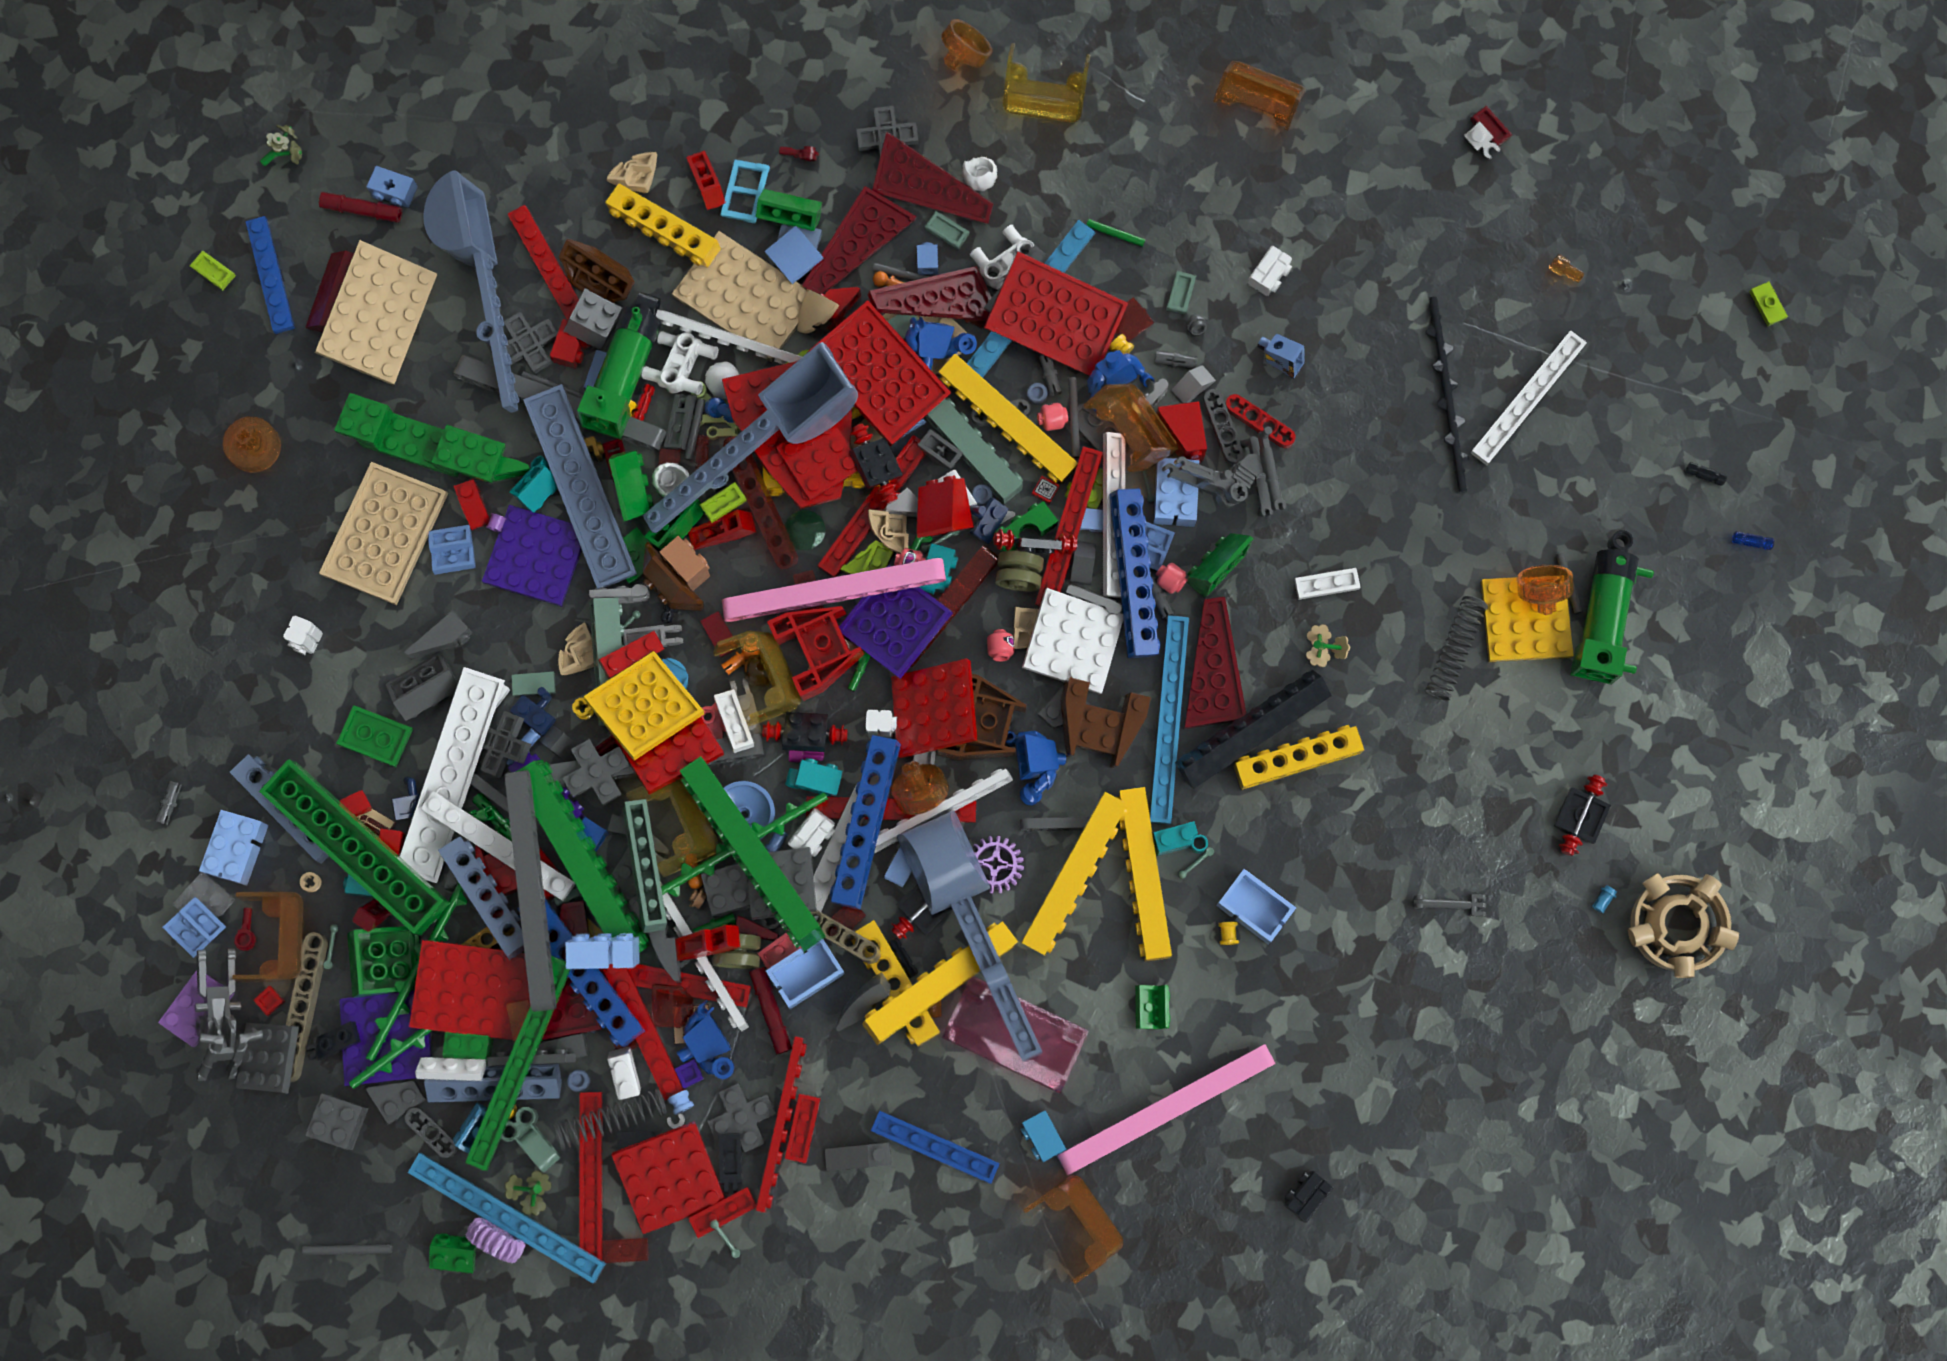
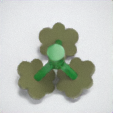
M276 125L284 134L281 135L278 132L267 134L266 145L272 147V150L260 162L267 166L277 156L291 155L292 162L299 164V160L302 158V150L295 141H291L290 151H285L288 149L287 145L289 143L287 136L297 140V137L294 135L295 131L291 126L284 125L282 127Z
M539 1170L533 1171L532 1175L526 1180L529 1184L528 1187L521 1185V1178L511 1175L504 1184L505 1198L517 1200L518 1195H522L523 1191L529 1192L525 1200L520 1203L522 1213L524 1215L532 1214L533 1216H538L540 1212L546 1209V1204L542 1202L543 1198L540 1196L536 1197V1194L543 1195L545 1191L551 1189L552 1184L548 1180L549 1175L546 1173L542 1174Z

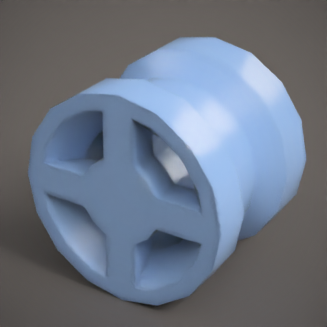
M688 1090L679 1092L667 1099L673 1105L674 1115L694 1107L693 1102L688 1098Z

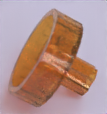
M951 20L941 34L942 41L949 50L948 54L944 57V63L954 71L959 70L963 63L971 67L980 68L993 53L992 47L984 35L972 25L962 20Z
M248 416L236 420L228 427L223 437V448L226 457L240 470L260 472L269 468L277 460L281 450V441L276 430L262 418ZM262 441V446L260 450L255 453V451L260 447V443Z
M1538 565L1527 568L1517 576L1518 596L1526 602L1537 604L1538 613L1544 615L1552 614L1556 611L1557 602L1564 601L1572 596L1574 592L1573 573L1568 568L1558 565Z
M916 761L905 763L901 767L902 774L894 781L891 792L898 808L902 812L911 815L922 814L936 808L944 801L949 792V784L940 767L934 764L919 765Z

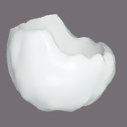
M986 157L972 158L971 161H964L962 170L964 183L975 191H986L991 188L997 179V167L994 161Z
M729 362L715 363L707 370L705 383L715 398L726 399L722 379L740 375V373Z
M667 462L655 469L652 474V484L656 491L662 497H665L688 478L689 473L682 466Z

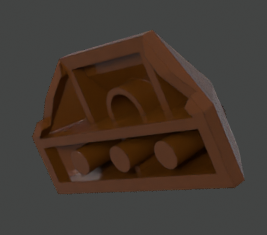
M566 239L559 259L563 263L570 284L582 292L584 289H587L612 303L626 300L635 283L628 269L593 246Z
M647 542L645 544L643 583L650 591L653 589L658 594L656 597L664 606L667 604L671 609L701 611L704 608V602L652 545Z

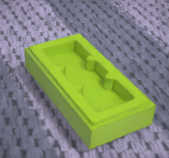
M203 250L190 265L193 270L222 291L236 276Z
M1766 282L1749 291L1767 326L1785 320L1788 317L1770 282Z
M734 482L701 503L700 507L710 522L713 523L746 502L747 499Z

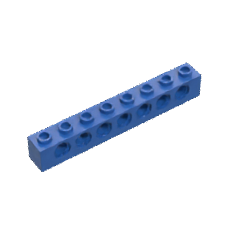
M1140 488L1118 489L1109 495L1128 658L1152 657L1159 654L1160 641L1157 638L1158 621L1154 613L1156 603L1152 595L1153 579L1150 576L1149 569L1151 560L1147 552L1146 517L1143 515L1142 508L1144 498ZM1127 507H1128V508L1131 510V512H1132V515H1131V516H1130V515L1127 513V511H1126V508H1127ZM1129 528L1133 530L1134 536L1130 535ZM1131 548L1136 551V557L1132 555ZM1134 569L1138 571V578L1134 575ZM1136 589L1140 591L1141 598L1137 597ZM1139 610L1143 613V619L1138 615ZM1141 631L1146 635L1145 640L1141 637Z
M872 735L871 741L867 742L866 753L868 754L866 761H863L861 765L862 778L861 782L858 781L856 785L857 798L856 802H853L850 813L852 818L851 822L846 826L845 834L847 838L840 850L842 859L835 870L836 883L830 890L831 902L836 905L861 909L901 746L895 739ZM879 755H884L883 762L875 764V759ZM879 776L878 782L870 785L871 778ZM869 796H873V803L866 806L865 800ZM868 817L867 825L860 826L861 819ZM862 837L864 840L863 844L860 847H855V841ZM858 858V865L855 868H850L851 860ZM852 879V887L845 889V882Z
M545 899L549 935L554 931L558 932L557 941L550 942L551 956L564 960L562 952L566 949V942L571 940L573 935ZM598 968L584 969V973L580 977H576L575 969L570 970L568 975L572 981L570 986L577 994L581 992L585 998L583 1003L589 1011L594 1010L598 1015L596 1018L597 1022L603 1029L605 1027L611 1032L609 1037L616 1046L620 1044L622 1047H626L645 1032V1029ZM595 982L597 984V991L589 994L587 990L588 985ZM608 999L611 1004L610 1008L607 1011H602L600 1007L601 1002ZM621 1016L624 1020L623 1026L616 1029L613 1022L615 1018Z

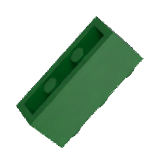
M763 189L757 200L756 218L815 231L820 221L822 202Z
M696 499L657 533L649 530L644 537L658 551L665 548L677 536L683 539L704 514L700 507L701 502L699 499Z

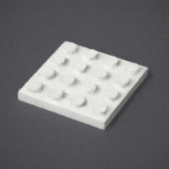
M1046 588L1022 668L1065 682L1069 677L1090 682L1088 691L1102 694L1122 626L1123 614L1109 613L1106 608L1096 606L1095 604Z

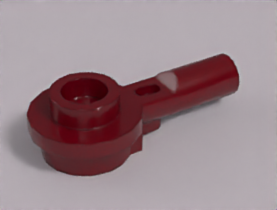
M782 146L779 148V154L791 155L801 160L816 161V158L819 156L816 148L811 146H804V149L800 150Z
M252 908L243 909L242 929L238 930L234 938L236 948L241 951H249L256 943V936L250 931Z

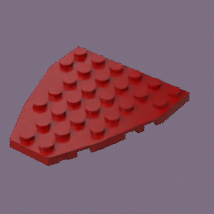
M797 361L722 379L732 420L741 432L767 411L758 394ZM852 409L835 424L849 447L851 443ZM780 429L754 450L755 455L773 480L777 481L783 488V491L793 499L800 509L841 498L844 481L813 500H808L776 450L778 445L787 441Z

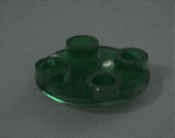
M801 510L793 513L787 519L784 526L785 538L795 550H811L824 541L825 524L817 513Z

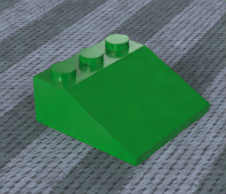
M636 449L613 454L609 458V463L623 521H628L649 511L654 506L651 494H647L646 486H649L647 474L642 473L641 466H644L642 453L638 454Z
M1230 533L1226 538L1222 536L1215 544L1217 546L1213 552L1209 550L1202 557L1201 560L1203 562L1198 567L1194 565L1187 573L1189 576L1187 583L1205 599L1247 555L1254 538L1249 535Z
M406 926L374 928L370 932L358 929L347 933L352 998L398 993L394 985L395 982L406 981L419 958L418 953L414 949L415 945L419 944V935L413 934Z

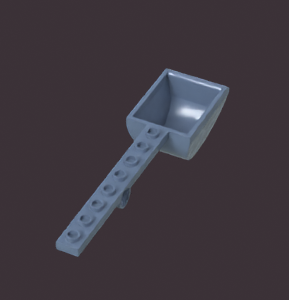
M454 170L442 176L432 187L424 207V226L427 235L436 246L459 262L476 267L486 321L478 325L476 334L480 340L491 346L502 408L512 413L519 411L517 405L519 397L514 389L515 377L510 368L512 361L506 347L508 340L503 332L504 320L499 311L501 303L496 295L495 288H497V283L492 275L493 266L497 265L498 262L485 195L482 190Z
M820 342L758 394L767 409L765 413L643 515L652 532L657 533L709 488L718 489L724 486L729 479L727 473L779 429L790 443L806 442L833 427L852 409L858 399V391L850 383L825 343Z
M952 810L936 819L899 834L897 840L931 915L952 907L1022 1062L1042 1054L1043 1052L1011 985L1006 970L971 898L990 889V885L956 812Z

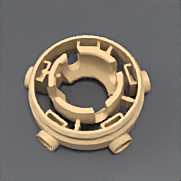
M1657 873L1642 883L1646 889L1640 894L1632 909L1631 928L1628 929V936L1632 945L1637 947L1650 962L1660 968L1674 971V977L1693 978L1695 977V970L1713 963L1720 957L1725 948L1734 950L1739 939V932L1731 930V917L1728 907L1722 896L1718 893L1722 884L1716 878L1708 874L1702 880L1688 875H1673L1662 878ZM1668 885H1682L1691 888L1689 895H1666L1656 900L1651 906L1643 903L1645 898L1650 902L1663 895L1670 889ZM1706 903L1710 904L1717 926L1712 928L1707 946L1712 947L1710 951L1703 945L1708 937L1710 928L1709 918L1705 911L1708 906ZM1674 906H1689L1693 910L1695 917L1700 919V928H1698L1697 935L1691 940H1678L1674 945H1671L1664 939L1668 933L1665 927L1666 914ZM1640 909L1647 911L1645 924L1639 925ZM1651 943L1657 949L1655 954L1650 951L1646 944ZM1697 950L1705 956L1695 964L1694 957H1673L1668 959V963L1658 958L1662 953L1670 956H1679L1682 953L1689 955Z

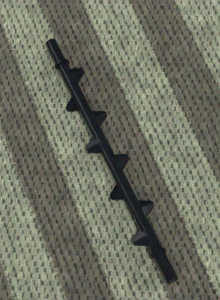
M1434 296L1429 298L1433 326L1426 330V334L1434 337L1436 341L1439 361L1433 364L1432 367L1441 373L1444 398L1437 402V407L1447 412L1450 434L1444 437V442L1452 445L1455 464L1454 472L1457 476L1459 493L1467 492L1464 473L1466 471L1463 463L1469 460V456L1461 452L1457 428L1465 422V419L1455 415L1452 390L1458 387V383L1449 377L1446 355L1453 350V346L1444 342L1441 325L1442 317L1439 313L1437 297Z

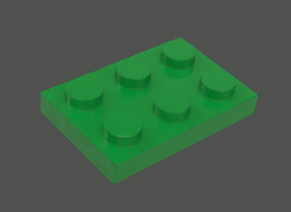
M353 705L336 744L390 766L397 767L413 728Z

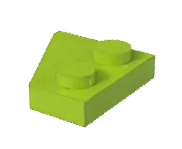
M875 540L865 551H861L851 562L842 566L841 572L850 575L886 568L894 551Z

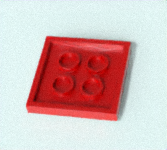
M836 425L806 442L793 444L785 441L776 447L777 452L809 501L858 472L849 453L851 448Z

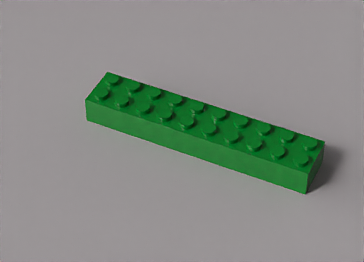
M700 756L682 768L680 772L683 778L680 780L702 813H704L724 845L727 846L731 855L740 865L758 894L763 898L783 930L789 929L786 933L796 948L801 947L805 952L824 939L826 936L816 919L703 758Z
M288 759L260 789L259 792L413 934L422 935L450 904L446 898L297 762Z
M536 760L517 770L516 772L529 771L535 816L603 933H611V937H616L620 933H633V937H639V952L649 947V935L643 933V930L640 929L638 916L634 911L631 912L626 905L629 903L623 892L620 893L616 888V885H618L617 880L612 873L608 874L605 868L607 866L606 861L602 855H597L594 849L596 848L595 842L590 836H586L584 823L580 818L575 817L573 810H575L569 799L566 800L562 794L564 791L558 780L555 781L551 775L553 771L548 762Z

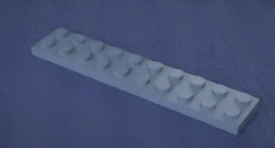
M558 385L523 399L597 589L637 575L563 385Z

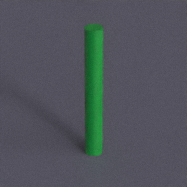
M1088 219L1086 224L1089 228L1143 247L1146 240Z

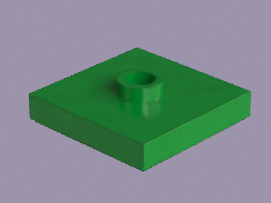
M637 527L623 537L637 575L625 579L630 585L643 576L645 544L648 542Z

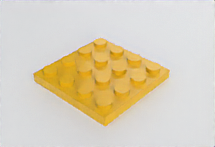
M1565 575L1481 580L1482 600L1488 605L1487 610L1483 611L1488 662L1572 658L1574 656Z
M654 651L584 696L586 703L633 760L638 759L704 715V710Z

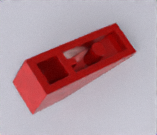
M705 150L687 156L688 164L706 209L709 210L726 204L720 183Z
M738 509L722 516L713 523L709 521L694 527L688 534L690 543L694 547L693 549L697 550L743 538L755 533L756 529L752 513Z

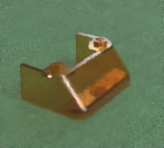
M1232 61L1223 73L1213 102L1217 103L1220 99V102L1231 105L1238 101L1274 115L1273 118L1276 120V123L1284 126L1285 130L1288 131L1302 102L1306 88L1242 62Z
M1133 384L1105 385L1083 405L1085 409L1095 408L1100 419L1113 421L1131 447L1133 453L1130 455L1131 465L1127 468L1128 472L1144 471L1170 456L1178 449V445L1142 392Z
M236 892V897L241 901H262V909L267 916L280 918L278 960L264 962L260 967L259 975H232V979L236 982H276L298 977L302 964L303 898L295 892Z
M1072 1175L1067 1177L1023 1209L1027 1213L1043 1201L1046 1202L1049 1208L1055 1211L1062 1210L1070 1205L1092 1237L1094 1243L1087 1247L1084 1254L1089 1267L1071 1279L1074 1284L1103 1265L1120 1251L1123 1246L1121 1234L1079 1176Z

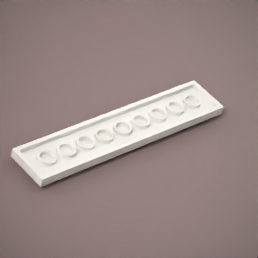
M465 667L462 669L400 853V857L420 876L434 883H437L444 863V859L438 850L451 842L454 830L423 811L421 807L434 791L462 809L505 680Z

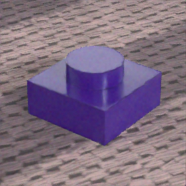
M695 1059L675 1068L684 1089L704 1080Z

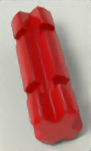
M649 384L643 386V394H640L635 407L636 411L632 415L633 418L641 421L644 420V414L648 410L651 396H653L655 391L654 386Z

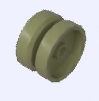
M1004 551L999 553L998 566L1001 570L996 573L995 584L1014 591L1031 592L1039 590L1042 577L1037 573L1043 570L1044 559L1039 555L1023 551Z
M739 933L741 947L712 955V966L734 969L759 968L760 957L747 951L759 950L761 947V937Z

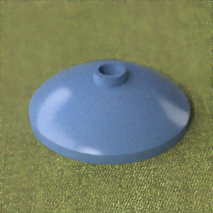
M738 781L724 787L741 813H748L746 821L751 828L754 822L764 827L774 821V803L769 793L763 787L748 781Z

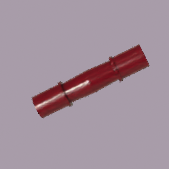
M321 192L319 197L320 208L339 211L340 213L348 212L361 216L375 217L377 220L382 219L398 223L402 218L401 206L385 204L380 201L375 203L363 199L349 198L343 194L337 195L327 192Z
M762 967L749 972L755 996H758L762 1014L769 1029L768 1035H770L776 1055L792 1050V1045L786 1031L787 1027L783 1025L780 1010L772 992L774 988L771 986L766 968Z

